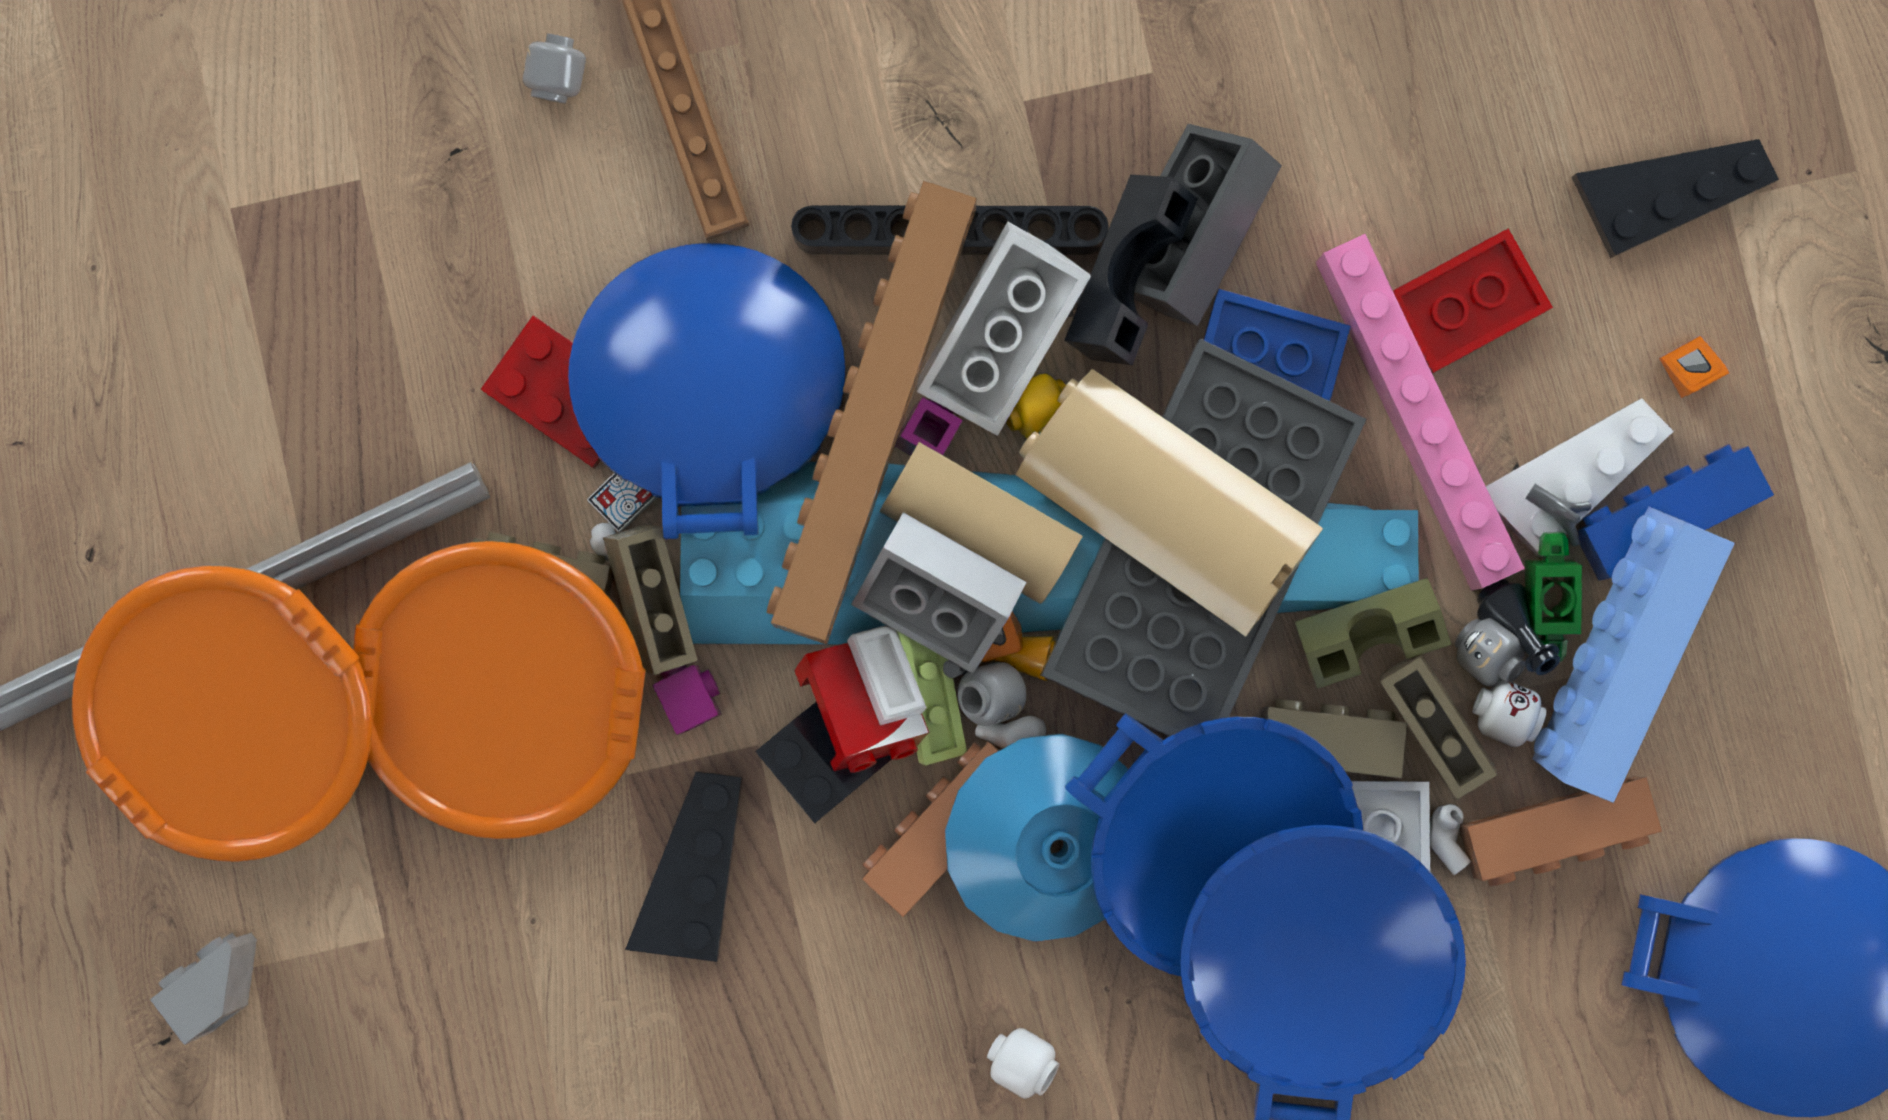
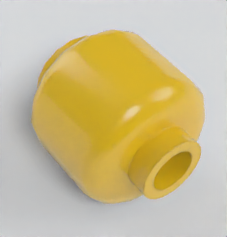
M1046 373L1033 376L1006 421L1009 429L1012 432L1019 430L1026 439L1034 431L1040 435L1061 406V403L1057 400L1066 386L1061 379L1055 380Z

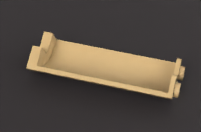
M1091 369L1080 382L1074 378L1071 379L1057 400L1061 403V406L1039 435L1034 431L1023 444L1019 455L1025 459L1019 467L1016 476L1246 637L1263 616L1285 581L1303 560L1323 528L1094 369Z

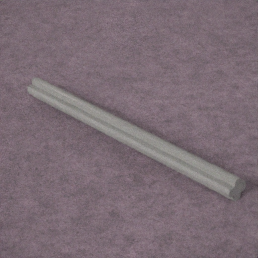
M470 462L251 566L247 570L270 576L297 590L490 498V495L477 467ZM84 647L0 686V731L71 698L77 664Z

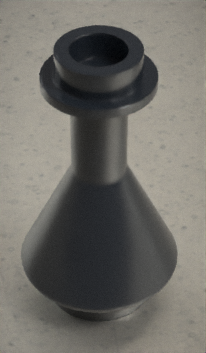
M1505 579L1486 586L1477 598L1479 603L1477 610L1478 619L1482 621L1486 618H1491L1519 639L1521 646L1529 655L1525 661V667L1528 671L1535 672L1537 675H1545L1554 670L1560 663V657L1558 656L1559 648L1553 643L1544 645L1531 628L1525 587L1519 583H1509Z

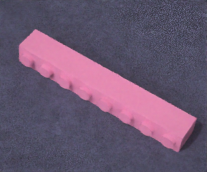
M1366 234L1324 252L1316 261L1318 269L1344 323L1351 326L1349 334L1471 591L1482 589L1525 569Z

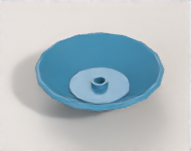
M1065 734L1022 738L985 758L958 790L945 829L947 870L965 906L995 931L1036 942L1074 937L1105 920L1096 899L1091 875L1093 838L1100 816L1079 802L1065 789L1066 784L1073 776L1079 777L1102 750L1103 747L1101 745ZM1117 760L1094 789L1106 797L1127 772L1128 768ZM1056 840H1063L1062 849L1057 853H1051L1052 843Z

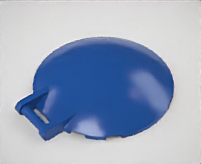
M721 243L684 245L658 252L633 264L607 284L594 299L577 329L572 344L568 374L569 391L580 429L597 453L599 459L625 482L629 481L651 492L653 496L662 499L664 539H679V534L744 531V536L759 535L758 495L770 490V486L780 482L791 473L795 475L812 459L821 448L820 444L828 434L835 410H840L845 383L844 349L839 330L827 305L816 290L789 266L771 256L741 246ZM742 504L743 512L679 515L678 507Z
M1125 713L1116 724L1119 729L1083 773L1079 777L1073 776L1065 786V789L1074 798L1100 816L1093 838L1091 875L1098 905L1108 925L1126 948L1138 958L1159 970L1180 977L1181 943L1190 910L1209 878L1230 857L1247 845L1265 836L1291 828L1334 825L1363 830L1362 813L1357 806L1352 789L1353 784L1336 758L1323 745L1305 732L1288 724L1264 718L1230 717L1215 719L1183 729L1162 740ZM1135 741L1145 750L1108 795L1104 797L1094 788L1131 743Z
M1313 825L1282 830L1265 836L1235 853L1217 869L1198 894L1190 910L1181 943L1180 966L1186 1002L1200 1028L1201 1034L1224 1061L1228 1060L1236 1068L1246 1073L1250 1080L1257 1083L1254 1120H1350L1353 1095L1367 1092V1087L1379 1084L1391 1077L1395 1080L1405 1074L1425 1058L1424 1053L1432 1046L1439 1035H1444L1461 999L1465 981L1466 958L1462 930L1454 907L1435 876L1419 860L1400 846L1376 834L1344 826ZM1273 1094L1333 1100L1335 1103L1334 1108L1276 1102L1272 1101Z
M1798 838L1767 841V843L1756 845L1744 851H1737L1708 870V874L1697 884L1691 893L1688 892L1681 903L1640 894L1637 908L1642 909L1630 969L1629 972L1624 971L1621 985L1663 996L1664 1006L1668 1009L1669 1017L1676 1033L1674 1036L1683 1052L1692 1064L1718 1089L1737 1101L1755 1109L1788 1117H1819L1844 1112L1863 1105L1888 1089V871L1880 864L1857 851L1831 842ZM1662 913L1670 915L1658 975L1657 978L1648 976L1660 914Z

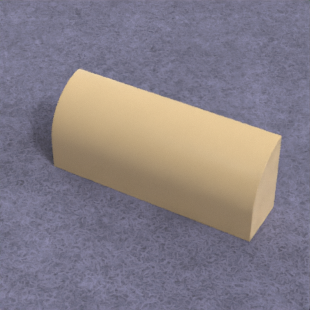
M920 442L879 511L897 522L904 512L1024 580L1026 584L1021 593L1040 604L1046 599L1083 537Z

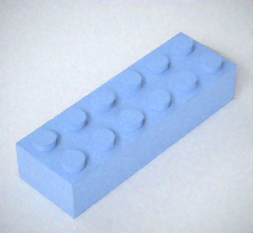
M1648 507L1645 515L1641 516L1633 527L1631 546L1625 558H1622L1614 568L1612 574L1613 585L1606 600L1597 606L1593 614V628L1586 643L1580 645L1574 655V669L1567 684L1562 686L1555 696L1553 703L1554 712L1547 727L1539 732L1535 740V753L1532 758L1563 783L1614 803L1735 544L1732 541L1651 507Z

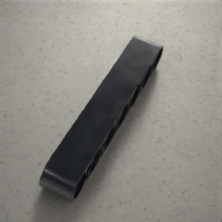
M906 205L806 206L798 210L792 219L793 237L799 249L809 254L889 255L895 239L891 233L892 227L897 222L906 220L903 219ZM976 206L961 255H989L996 241L990 240L985 236L983 227L986 223L994 220L1001 221L1005 225L1007 222H1010L1028 233V228L1033 222L1039 220L1046 221L1053 228L1054 234L1049 239L1043 240L1045 243L1063 255L1093 254L1103 245L1108 232V220L1101 210L1092 206ZM816 220L824 224L826 227L825 232L820 238L807 240L800 234L801 228L808 221ZM861 220L870 225L871 232L868 237L863 240H853L848 237L846 228L853 221ZM1080 221H1091L1097 226L1099 235L1093 240H1082L1075 233V225Z

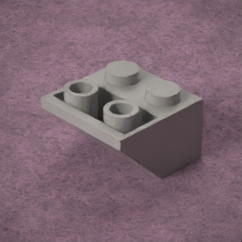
M231 933L223 939L221 937L216 938L196 953L200 959L198 963L195 961L185 968L180 966L158 983L163 990L150 1000L184 1045L211 1034L248 1005L257 939L252 933L239 937Z

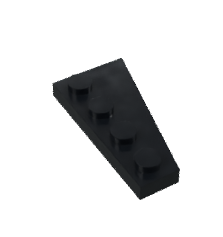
M1760 139L1576 173L1571 177L1610 259L1779 180Z
M695 772L625 950L713 962L718 961L743 777Z

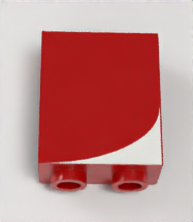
M848 642L805 654L794 670L800 687L810 684L836 752V756L830 762L834 771L849 768L851 773L859 772L876 764V759L891 755L892 760L906 758L918 751L917 746L929 733L922 714L880 726Z

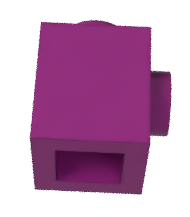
M922 397L914 405L904 422L895 447L911 456L920 442L943 455L963 420L954 416V412L931 399L927 400Z
M694 664L688 668L686 665L659 673L662 680L652 685L676 735H681L722 715L714 699L715 696L721 693L709 669L701 672L698 665Z

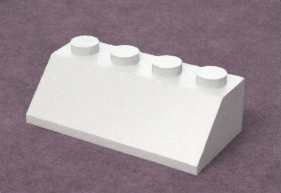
M1007 222L919 375L917 392L998 436L1091 275L1049 244Z

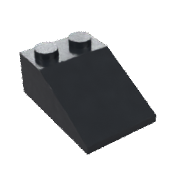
M817 701L755 751L814 823L819 821L892 760L891 755L878 758L873 766L855 773H851L849 768L834 771L830 762L836 756V752Z

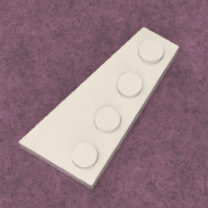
M1641 398L1487 485L1486 488L1501 520L1538 558H1541L1543 556L1538 554L1539 540L1543 532H1563L1565 535L1567 533L1551 515L1525 499L1535 483L1565 501L1574 503L1589 501L1592 510L1674 431ZM1591 510L1582 511L1576 514L1579 515L1582 520V518L1585 517Z
M1351 781L1357 806L1362 813L1363 831L1376 834L1408 851L1430 871L1429 781Z

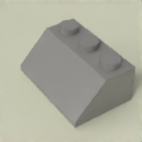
M903 512L851 605L973 674L1008 620L1026 582Z

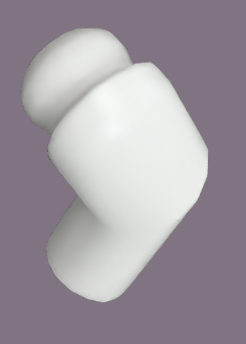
M1030 715L1006 724L999 722L990 726L977 725L975 735L996 746L1005 748L1022 738L1045 736L1047 729L1043 720Z
M1447 804L1438 807L1431 816L1430 847L1451 873L1455 875L1464 869L1471 860L1456 843L1460 824L1464 820L1463 812L1458 806Z

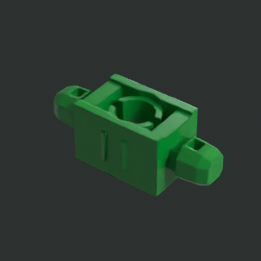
M1543 532L1539 540L1538 554L1543 556V560H1525V589L1530 624L1537 635H1542L1540 640L1544 645L1550 643L1557 645L1559 648L1558 656L1560 657V662H1562L1567 655L1568 640L1563 638V635L1581 634L1582 565L1571 559H1564L1565 556L1569 555L1568 539L1565 533ZM1556 577H1564V582ZM1556 583L1562 589V598L1550 611L1544 605V595ZM1542 612L1550 617H1542Z

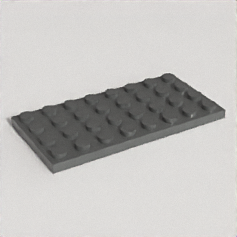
M1202 339L1196 342L1162 414L1164 419L1316 524L1319 523L1367 420ZM1104 537L1040 676L1122 715L1126 713L1139 723L1168 737L1199 723L1229 718L1298 566L1285 581L1263 616L1245 637Z

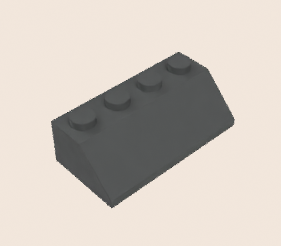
M1187 124L1160 176L1174 178L1198 200L1182 240L1158 251L1144 266L1135 286L1134 300L1165 316L1198 326L1282 165L1253 139Z

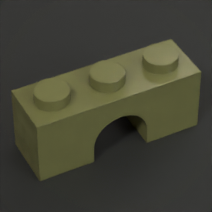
M1428 578L1295 621L1317 689L1361 675L1358 663L1359 658L1367 649L1375 645L1385 643L1398 645L1403 649L1406 659L1452 645L1441 608Z

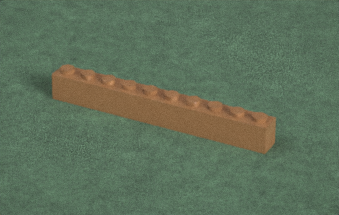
M924 180L919 194L911 192L903 214V219L909 220L904 237L895 236L888 257V262L894 263L890 279L881 278L873 301V305L880 308L874 324L870 322L865 323L859 340L858 348L865 350L860 366L851 365L844 383L843 392L850 395L844 411L836 409L828 430V436L834 438L829 455L820 454L812 480L819 482L814 499L806 497L799 513L797 524L804 526L798 544L790 542L782 564L783 569L789 570L783 588L774 587L766 613L773 615L771 624L776 628L826 645L828 644L976 211L977 198Z

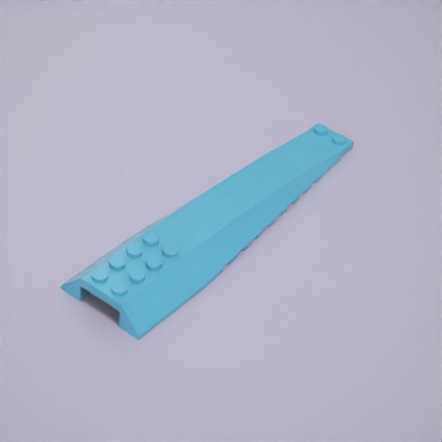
M808 462L795 475L791 473L780 482L770 486V490L758 495L759 535L744 536V531L681 534L680 598L693 644L826 645L774 627L771 624L773 615L766 613L774 587L783 588L789 571L782 568L787 548L790 542L798 544L804 526L797 524L803 502L806 497L814 499L819 484L818 481L812 480L817 462ZM888 465L827 645L847 643L852 634L886 625L852 606L851 603L897 524V521L879 511L905 465ZM971 471L1083 536L1046 599L1040 604L1021 593L1012 610L1021 624L1022 633L1061 630L1104 537L1016 475ZM1328 503L1318 523L1323 530L1300 562L1277 613L1334 609L1419 581L1418 510H1372L1367 506ZM742 504L681 506V515L743 512Z

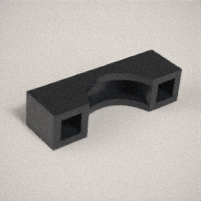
M1130 174L1091 272V277L1087 282L1064 340L1091 360L1124 365H1133L1149 324L1138 314L1135 307L1134 292L1138 277L1147 262L1158 251L1182 240L1198 200L1174 178Z

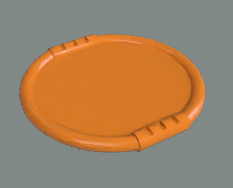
M497 541L470 542L434 551L408 565L388 581L374 597L360 623L355 626L353 650L360 657L359 662L364 671L372 705L373 730L367 761L379 779L398 799L422 817L442 827L462 834L492 839L522 838L555 830L576 820L603 800L620 780L631 760L635 758L646 669L642 666L634 637L625 619L605 592L587 575L552 554L529 546Z
M200 566L171 571L152 578L132 589L104 614L89 636L78 661L73 682L72 718L76 741L87 769L86 773L146 839L150 838L176 852L213 861L239 862L262 859L291 850L324 830L340 814L357 789L366 768L371 748L373 722L370 693L364 671L359 662L360 657L300 589L296 590L270 576L235 567Z

